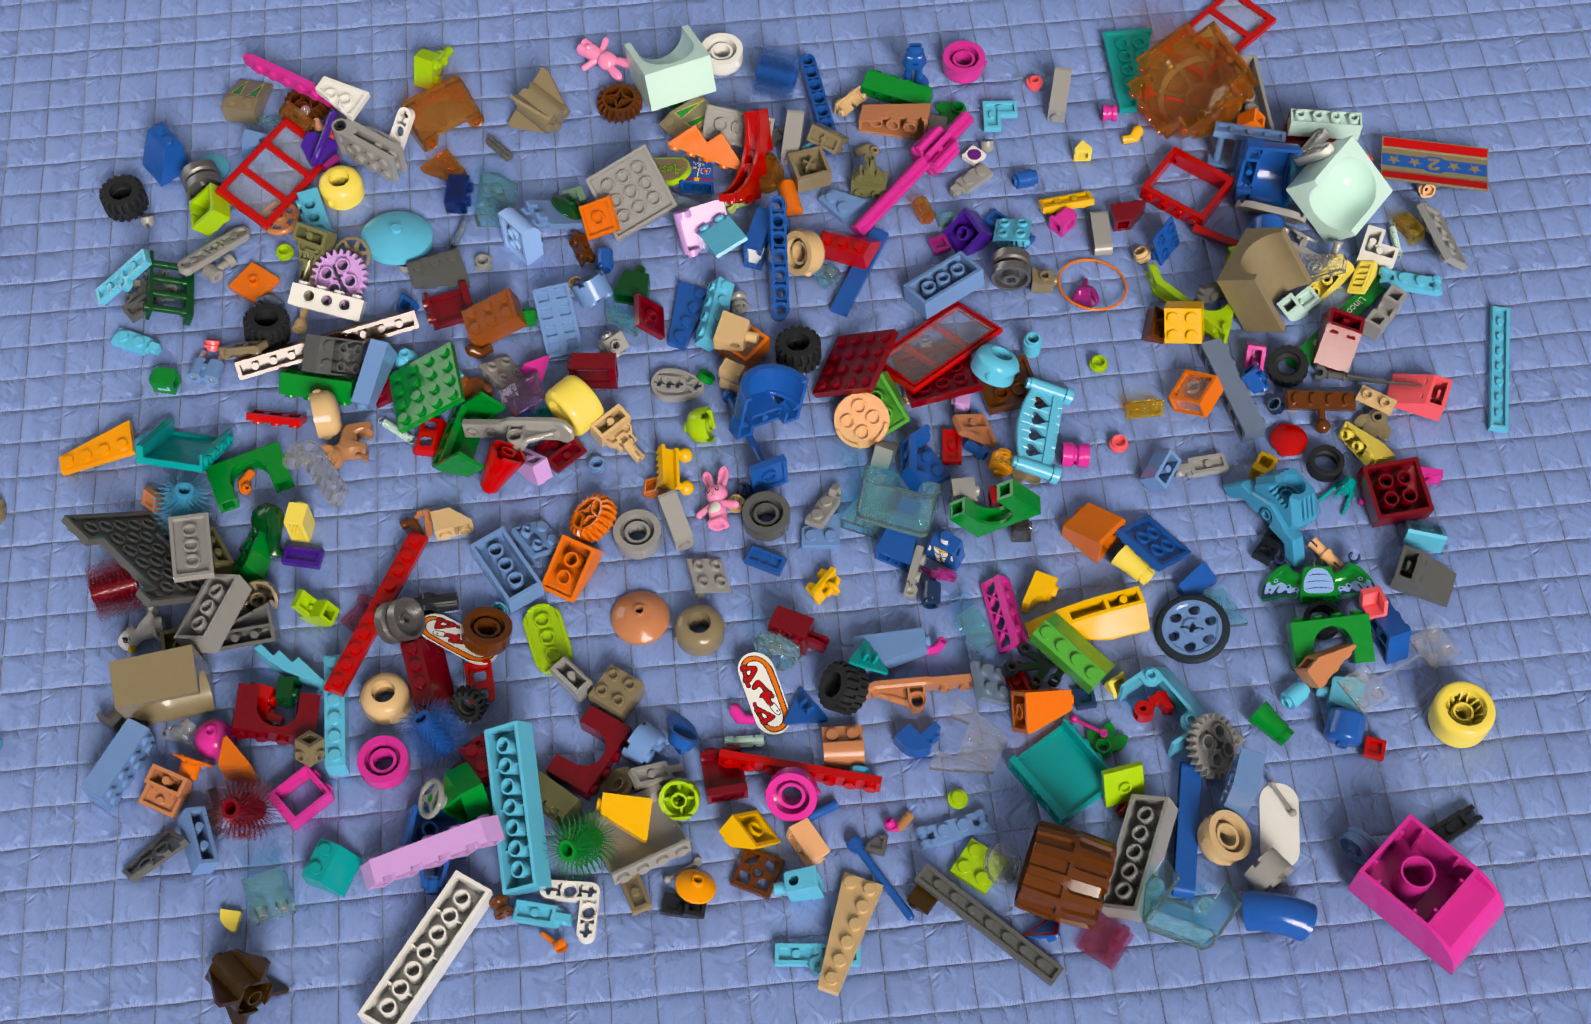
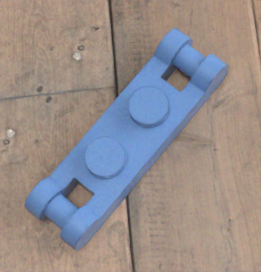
M979 809L974 813L933 825L918 827L915 829V833L921 840L919 843L921 849L928 850L988 832L992 829V826L986 819V810ZM978 820L980 825L974 826L973 822ZM932 834L934 839H929L927 835Z

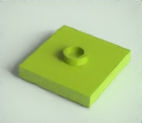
M1141 761L1101 771L1103 801L1106 808L1119 805L1123 801L1129 802L1131 794L1145 795L1143 764Z

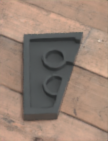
M168 827L121 872L135 883L190 843Z

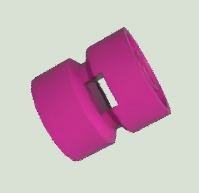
M1073 442L1062 443L1061 466L1072 467L1076 464L1077 467L1081 468L1089 467L1090 443H1079L1077 446Z

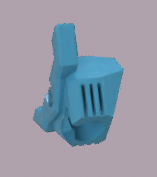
M1296 468L1270 470L1256 477L1255 483L1251 479L1230 481L1222 485L1228 496L1234 499L1243 498L1256 513H1259L1270 524L1269 528L1284 543L1285 556L1291 565L1299 568L1305 564L1303 535L1298 530L1316 520L1321 510L1315 488Z

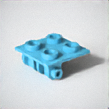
M997 219L993 236L994 246L1007 247V241L1008 247H1011V241H1013V247H1016V241L1017 247L1030 246L1029 237L1032 219Z

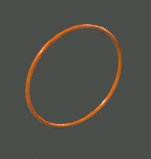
M1083 258L1071 261L1062 267L1057 276V285L1064 298L1082 309L1091 311L1109 310L1122 303L1127 295L1128 286L1122 273L1111 264L1101 260ZM1076 262H1099L1114 269L1121 276L1125 285V292L1121 300L1112 306L1105 308L1085 307L1075 303L1065 295L1060 286L1061 273L1066 267Z

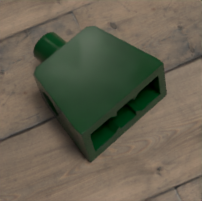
M636 265L634 271L625 270L613 290L614 302L634 306V295L638 293L649 299L650 275L645 273L646 268L644 266Z

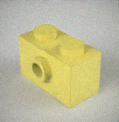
M301 501L296 503L289 502L283 522L291 541L310 543L315 520L309 505Z

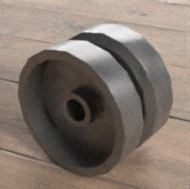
M204 159L190 162L180 172V180L189 200H192L209 183L217 186L223 183L216 164Z
M1004 247L995 251L991 257V281L993 285L1003 290H1018L1026 287L1031 280V256L1029 253L1019 247Z
M403 597L382 603L376 609L374 625L379 637L385 643L394 645L419 638L425 629V615L422 607L414 598Z

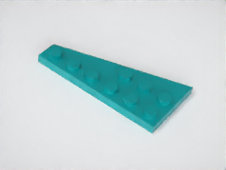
M1152 28L1105 31L1102 33L1119 114L1136 113Z

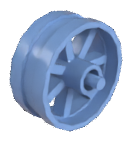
M1349 827L1338 839L1344 853L1360 865H1364L1378 850L1375 841L1358 827Z

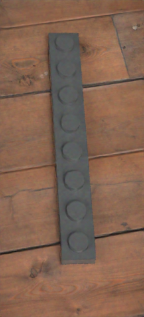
M928 863L914 878L915 883L1050 987L1064 970V967Z

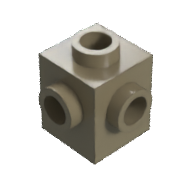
M309 730L295 739V759L311 767L325 758L324 738Z

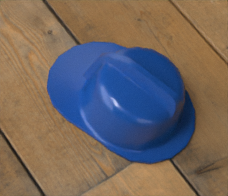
M670 714L667 717L670 727L668 742L679 755L690 751L695 744L701 743V739L690 721L677 714Z

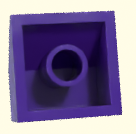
M964 208L943 231L956 253L962 251L967 256L984 249L994 236L978 212Z

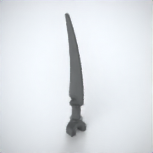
M1317 365L1316 370L1322 371L1323 374L1321 376L1315 375L1314 381H1322L1325 378L1329 380L1331 378L1342 380V382L1350 380L1386 385L1422 386V384L1349 375L1345 371L1343 373L1330 371V369L1327 371L1322 365Z

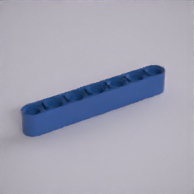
M803 54L800 58V73L814 122L822 123L836 131L816 59L812 54ZM823 149V151H824L826 154H832V153L828 152L827 150Z
M777 195L772 197L767 204L770 315L774 321L780 322L789 314L790 306L786 203L783 197ZM772 203L779 204L780 209H775ZM773 220L779 221L781 226H775ZM773 238H779L781 244H776ZM774 256H780L782 258V262H777L774 259ZM775 273H780L783 279H777ZM775 291H781L783 297H778ZM776 309H782L784 315L777 314Z
M1180 762L1172 896L1194 899L1202 776H1200V771L1195 772L1196 765H1191L1189 762Z

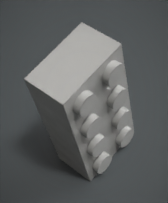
M215 574V578H207L174 636L176 642L181 647L192 644L198 653L217 654L252 588L240 575Z

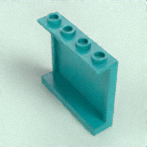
M167 418L135 445L136 463L203 473L233 445L234 436L232 435V428H228L219 437L174 430V419Z
M1065 718L1062 719L1059 727L1018 757L1016 755L1010 757L1007 768L1054 822L1062 826L1103 796L1101 771L1112 768L1107 766L1099 752H1095L1091 748L1089 741L1085 737L1080 736L1075 725L1068 722Z

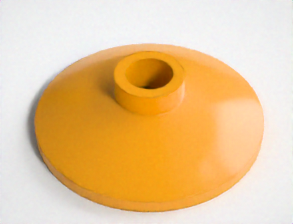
M687 869L680 872L676 877L675 889L678 895L685 901L692 904H705L713 899L716 893V884L706 872L698 869Z

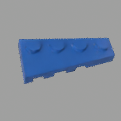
M679 281L668 346L683 351L686 350L700 322L707 289Z

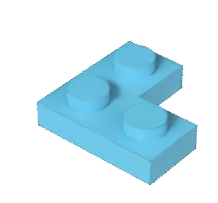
M982 101L984 132H1001V119L1017 118V101Z

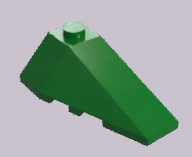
M257 527L256 535H253V529H251L248 534L250 538L239 548L241 554L236 560L233 559L234 565L231 574L240 575L246 583L256 579H265L270 564V551L266 542V534L259 531Z

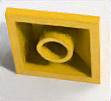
M758 810L732 815L719 830L724 841L730 847L758 849L781 842Z

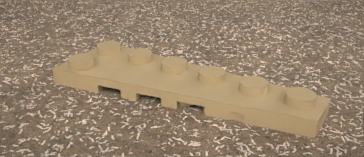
M844 872L818 982V990L837 997L839 996L883 891L882 884Z

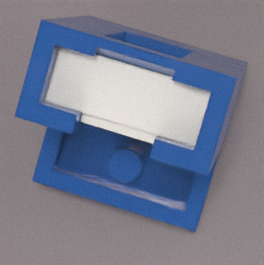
M757 207L747 234L748 240L743 244L744 267L760 271L768 254L767 208ZM786 219L788 234L790 233V220ZM773 220L775 226H781L779 221ZM773 238L776 244H781L779 238Z

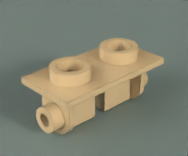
M861 86L851 89L845 97L839 98L834 104L833 114L838 112L840 117H846L854 110L851 104L856 108L863 104L867 96L865 93L860 92Z
M1362 385L1355 398L1358 403H1363L1388 416L1391 415L1397 403V400L1365 385Z

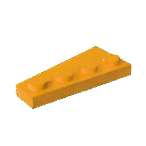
M128 420L60 456V470L63 476L136 455L131 421Z

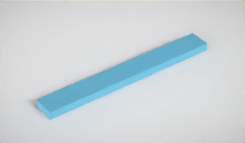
M1491 306L1488 431L1507 433L1509 430L1510 308Z

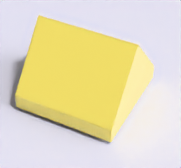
M1082 140L1075 147L1073 161H1091L1092 147Z
M1122 671L1108 680L1103 686L1114 699L1118 697L1121 684L1127 681L1125 673Z

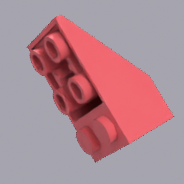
M1393 374L1391 381L1422 384V386L1389 385L1386 396L1397 400L1394 408L1439 421L1444 411L1453 380L1435 374Z

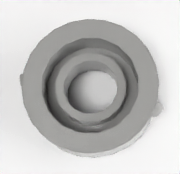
M643 509L629 510L615 521L613 526L614 541L618 551L623 556L633 560L646 559L655 554L660 548L662 529L660 521L653 513ZM635 533L646 534V536L641 540H633L630 538V536Z

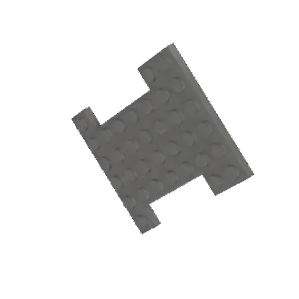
M152 511L64 515L61 522L83 545H101L109 555L119 562L121 567L131 574L133 579L143 586V588L137 590L135 595L146 607L193 603L206 580L200 579L174 583L171 548L168 541L170 540L169 527L165 523L163 525L158 524L163 521L160 519L155 520V518L159 517L153 514L154 512Z

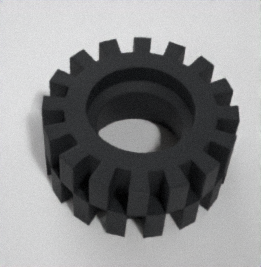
M466 684L465 687L464 685L460 686L451 697V702L449 703L455 715H458L461 721L464 719L467 724L470 721L472 724L476 721L478 722L489 707V704H487L489 699L485 698L487 696L486 693L482 694L481 688L476 690L475 685L471 688L470 684ZM463 699L471 701L475 709L467 707Z

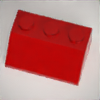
M824 230L819 236L825 247L826 260L867 270L881 245V241L837 230Z

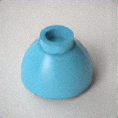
M401 349L397 353L394 362L396 369L398 370L418 359V354L412 349Z

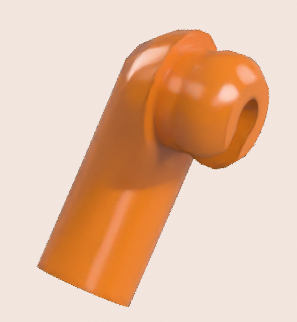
M248 469L238 480V488L243 495H248L252 491L250 481L256 474L251 469Z

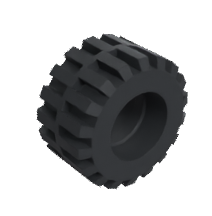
M121 174L118 177L116 175L113 176V179L109 178L107 183H103L102 188L99 190V198L108 217L114 221L124 222L127 220V222H130L131 219L136 220L139 215L142 216L144 214L143 211H146L147 205H149L148 196L142 182L137 177H132L129 174L127 176Z
M268 303L264 305L258 304L256 307H251L243 316L245 341L266 340L269 347L262 351L285 345L290 340V316L285 309L282 310L281 306H276V304L268 305Z
M798 325V327L790 326V329L785 328L784 332H780L775 339L776 362L791 367L800 373L805 372L807 374L810 373V370H815L822 358L820 336L816 334L815 330H810V327L807 326L805 328L802 325Z
M841 660L834 661L832 665L829 664L827 669L824 670L823 676L820 678V685L818 686L820 704L825 709L844 715L855 714L858 709H861L863 702L865 703L869 692V677L865 669Z

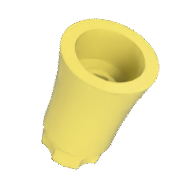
M1125 545L1111 562L1112 565L1121 569L1143 586L1156 573L1128 545Z

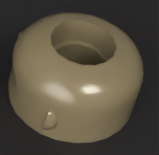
M702 604L691 605L684 609L677 617L674 641L689 655L707 656L714 653L722 645L726 622H723L721 615L710 606ZM697 624H704L708 627L702 633L691 631V628Z

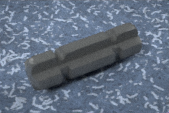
M493 136L486 138V144L499 156L503 157L505 161L509 162L513 159V153L507 150L499 141H496Z

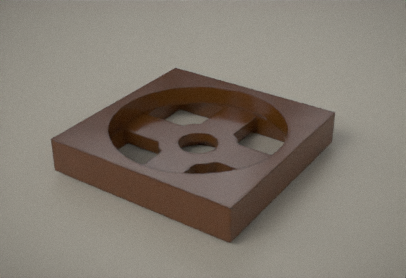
M745 849L730 885L770 900L774 890L773 883H777L785 860L756 849ZM759 857L756 864L750 865L745 863L750 858ZM768 860L774 865L776 869L775 874L766 871L765 865ZM760 869L762 874L756 876L754 875V870ZM740 871L750 874L751 878L748 885L741 881ZM764 879L771 882L770 886L763 890L756 888L759 880Z

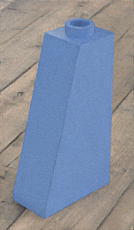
M370 339L351 402L358 410H374L397 357L396 351L388 342Z
M924 627L853 636L854 652L864 640L868 641L873 650L878 652V657L887 670L927 655L928 646H931L930 634L926 635ZM865 669L866 674H868V677H872L874 675L879 674L877 672Z

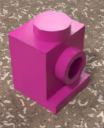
M1066 206L1062 211H1058L1055 216H1050L1048 228L1060 237H1063L1076 225L1077 214L1073 209Z

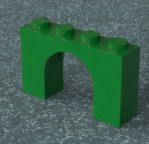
M278 441L255 450H250L239 456L230 457L228 460L214 463L205 470L210 485L214 488L212 490L221 513L240 507L234 490V484L238 476L248 469H261L270 475L276 493L295 487Z
M1012 478L997 484V502L1002 504V507H982L963 497L950 502V520L976 537H980L1041 514L1040 496Z
M1362 610L1350 611V615L1343 616L1342 612L1330 613L1331 617L1323 618V614L1313 615L1311 620H1304L1303 617L1291 618L1292 622L1285 623L1291 670H1295L1307 655L1315 653L1314 640L1317 634L1328 626L1339 629L1344 634L1347 643L1356 644L1357 647L1349 657L1350 663L1375 661L1369 613H1362Z

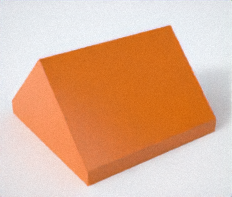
M227 735L223 737L218 766L225 778H228V781L232 779L234 781L243 780V782L244 780H247L245 782L252 780L250 782H253V780L258 781L259 778L248 760Z

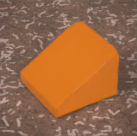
M657 477L645 479L643 496L658 498L657 496L666 493L667 489L657 487L659 482Z

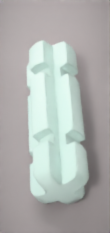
M752 735L736 736V738L730 736L725 737L724 742L725 746L734 744L740 745V748H750L753 745L763 747L764 736L755 735V737H752Z

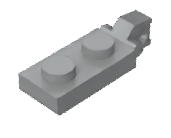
M982 162L953 183V186L950 187L949 195L953 198H956L961 193L968 195L991 179L993 172Z
M1223 452L1187 458V461L1179 465L1175 477L1186 476L1187 478L1225 473L1228 472L1229 467Z
M834 483L829 492L826 491L822 494L804 519L805 524L819 529L825 527L840 506L841 485Z
M916 546L903 598L915 600L918 593L915 583L920 582L922 571H919L921 565L924 566L927 555L924 554V546Z
M666 761L631 768L628 774L635 790L651 787L657 783H668L684 771L681 763L670 765Z

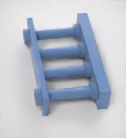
M1215 121L1213 137H1218L1215 152L1208 153L1207 164L1215 168L1220 167L1234 170L1241 141L1252 138L1265 139V142L1285 143L1286 132ZM1225 138L1235 140L1232 156L1221 155Z

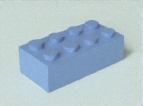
M959 251L904 284L905 301L923 317L929 319L985 285L983 269L962 251Z
M503 526L469 545L472 557L508 607L510 613L515 612L545 594L541 580Z
M127 718L81 785V788L91 802L109 811L120 802L121 794L131 786L134 775L143 768L145 759L156 748V741L148 727Z
M1241 748L1239 755H1234L1233 762H1231L1226 778L1223 781V792L1217 809L1230 810L1238 814L1245 821L1259 790L1267 754Z

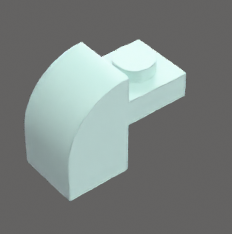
M1309 285L1296 296L1289 293L1277 305L1290 321H1297L1309 314L1308 311L1322 300Z

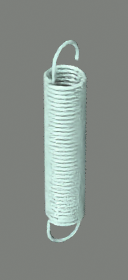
M1388 225L1391 244L1393 247L1399 248L1397 256H1401L1402 250L1396 227H1389Z
M384 418L382 426L406 442H409V444H414L410 443L414 436L407 432L400 433L396 424Z

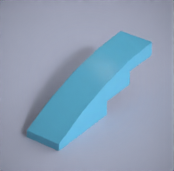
M261 644L254 648L258 657L275 671L284 676H298L302 685L324 692V680L299 657L292 662L280 650L272 655Z

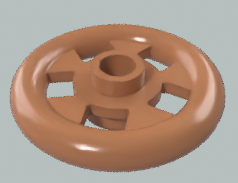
M275 201L270 203L262 210L260 215L267 219L273 213L272 211L282 202ZM292 203L288 208L292 210L290 214L285 211L281 215L282 217L267 231L264 228L262 229L266 233L275 236L289 234L294 231L296 221L301 222V211L298 210L297 205ZM289 219L293 220L291 224H287ZM274 225L281 226V228L276 229L274 228Z

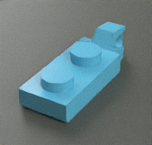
M119 328L111 340L113 346L142 356L149 353L160 356L163 351L160 347L161 345L156 343L154 339L123 328Z
M518 899L516 900L512 916V922L552 929H559L560 925L571 927L573 921L572 915L563 913V909L558 908V906Z

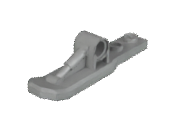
M506 417L503 419H463L462 421L465 437L507 438V441L514 445L513 449L517 452L519 449L522 452L525 451L529 443L540 440H559L568 443L575 438L574 428L567 421L555 417Z

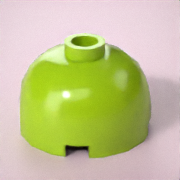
M709 406L693 409L689 412L686 422H684L685 433H688L694 442L700 444L713 443L716 439V435L712 436V430L716 429L715 418L712 410H708Z
M679 777L670 780L663 786L659 793L658 802L662 812H665L669 818L682 821L689 819L696 813L700 805L701 795L699 788L694 782L687 778Z

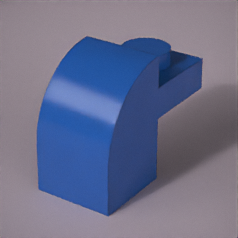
M934 722L920 734L909 723L894 736V745L909 757H926L931 754L932 745L939 740L941 727Z

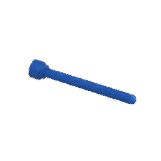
M859 835L852 838L846 844L850 852L859 855L878 882L883 885L884 890L908 921L914 920L915 916L865 851L862 838Z

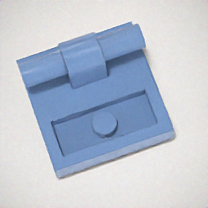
M544 519L513 527L511 534L514 536L512 540L519 547L518 549L525 559H528L534 567L540 564L537 558L554 554L560 541Z

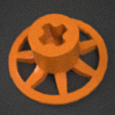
M171 753V755L180 758L182 761L177 774L190 780L197 781L203 766L215 768L211 763L183 754Z

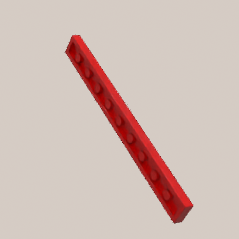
M412 531L409 532L325 683V691L344 697L378 634L374 625L376 609L382 603L398 598L428 543L427 536Z

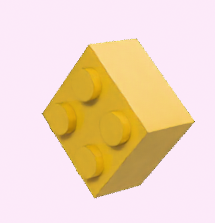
M1204 301L1166 302L1164 307L1165 343L1202 344L1204 339Z

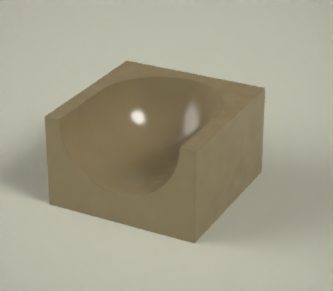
M192 644L109 661L115 709L126 720L130 718L144 726H150L216 712L210 666Z

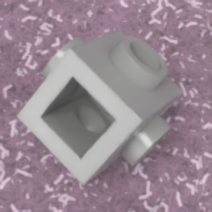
M619 330L607 331L597 341L600 353H616V358L623 354L622 351L630 347L622 331Z

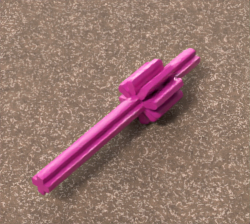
M967 111L961 112L944 131L941 126L931 127L911 147L910 152L913 154L911 158L914 162L851 226V231L855 232V235L864 237L926 171L931 176L939 175L960 153L959 148H957L959 146L957 139L974 122L970 113Z

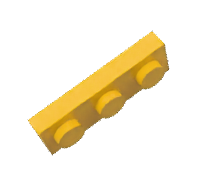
M1089 191L1038 200V207L1043 214H1053L1054 212L1062 211L1066 206L1075 209L1094 205V198Z

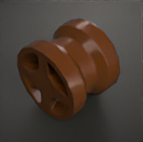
M499 895L489 902L490 908L494 910L495 920H502L513 914L514 908L509 904L510 899L508 895Z

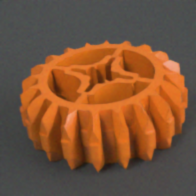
M594 493L592 496L588 495L586 500L582 499V503L577 505L576 510H573L574 514L570 517L571 521L569 522L571 526L569 530L575 538L592 544L594 541H599L600 537H604L605 533L609 532L610 527L614 526L613 521L617 519L615 515L618 513L616 511L617 506L608 496Z

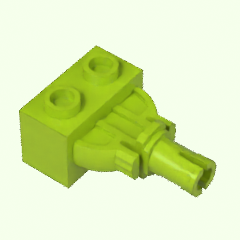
M446 46L443 50L438 49L437 51L422 48L414 55V85L430 91L439 86L442 81L440 74L442 69L448 64V59L453 56V48Z

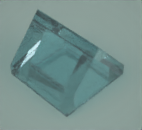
M948 210L935 214L934 216L939 227L949 226L956 218V211Z

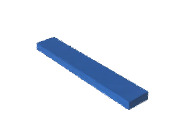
M872 227L867 238L881 241V245L867 270L851 267L830 307L831 312L845 317L848 316L889 237V233Z

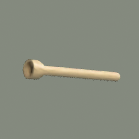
M311 270L310 276L316 275V272ZM311 277L309 278V281H308V283H310L309 286H310V287H315V286H312V285H311V283L315 281V280H314L313 278H311ZM313 292L307 293V301H311ZM301 308L299 318L293 323L292 330L297 334H305L307 332L308 323L306 318L308 309Z

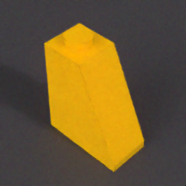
M603 792L602 798L597 800L596 810H599L602 815L601 818L606 819V821L638 841L647 843L653 799Z

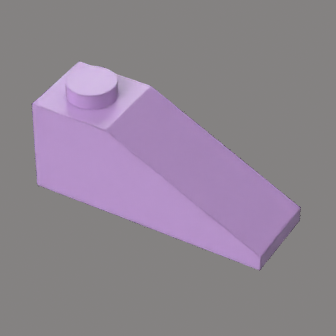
M528 448L523 451L526 460L517 471L527 481L539 486L553 477L547 457Z

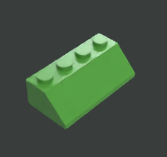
M1056 612L1047 618L1032 633L1029 639L1036 648L1088 694L1115 667L1109 659Z

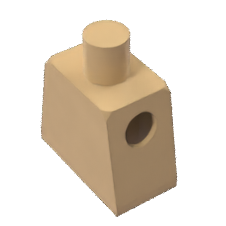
M723 310L713 337L714 349L744 351L747 342L757 344L759 333L751 331L750 320Z

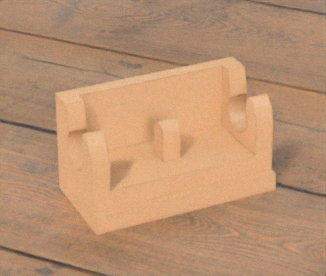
M808 817L788 828L785 837L806 867L817 865L826 859L825 855L830 853V849Z

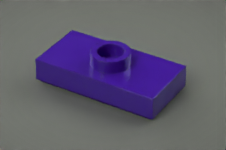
M286 545L281 563L282 565L320 570L325 552L322 549Z

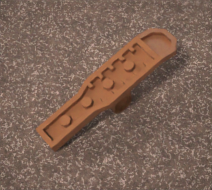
M971 673L880 680L869 683V692L866 700L882 698L905 706L913 714H920L926 706V691L939 690L940 692H949L956 688L969 690L971 687H974ZM915 699L920 700L922 705L915 706L912 701Z

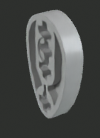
M661 369L653 375L651 380L653 395L663 402H685L700 397L705 392L703 382L699 381L695 375L680 369Z

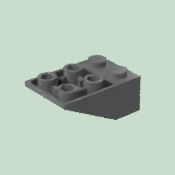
M306 333L301 371L358 378L361 369L364 341Z
M1404 545L1398 557L1389 588L1447 607L1457 574L1424 551Z

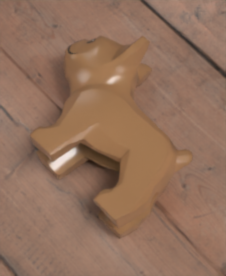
M363 421L343 425L338 444L335 446L322 444L321 448L326 453L324 458L327 459L328 465L334 469H340L347 460L362 459L364 462H368L370 454L366 452L367 443L358 442V440L363 438L373 440L374 430L371 429L372 423Z

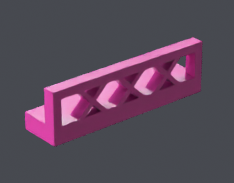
M998 574L980 584L999 653L1005 654L1014 648L1018 649L1022 642L1028 643L1010 579ZM994 584L995 590L991 596L989 595L988 587ZM996 600L1000 603L997 613L993 609ZM1001 617L1004 618L1005 621L1002 630H1000L998 627V623ZM1008 635L1011 643L1004 646L1003 640Z

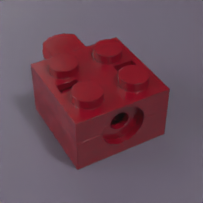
M777 605L768 624L769 643L777 648L783 647L796 655L801 654L805 656L809 648L824 653L830 641L827 636L814 632V618Z
M483 733L463 745V749L458 748L462 761L451 769L467 762L485 788L490 785L485 736Z

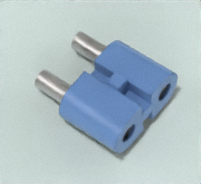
M202 350L200 356L194 358L187 378L194 383L202 384V381H205L206 384L217 385L225 368L224 359H221L219 353L217 359L207 361L206 356L208 353Z

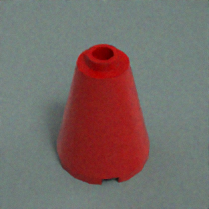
M495 440L494 443L490 444L480 481V486L484 492L488 494L497 493L524 464L526 458L520 449L517 452L513 449V444L503 440Z

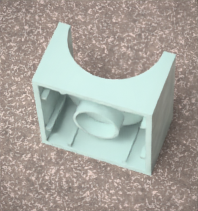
M689 25L682 26V35L677 47L663 58L645 59L638 55L631 43L624 44L631 80L638 91H640L651 111L716 91L710 54Z
M1353 135L1332 142L1331 144L1336 149L1335 152L1325 159L1307 164L1286 188V191L1326 244L1334 240L1339 241L1356 236L1393 191Z

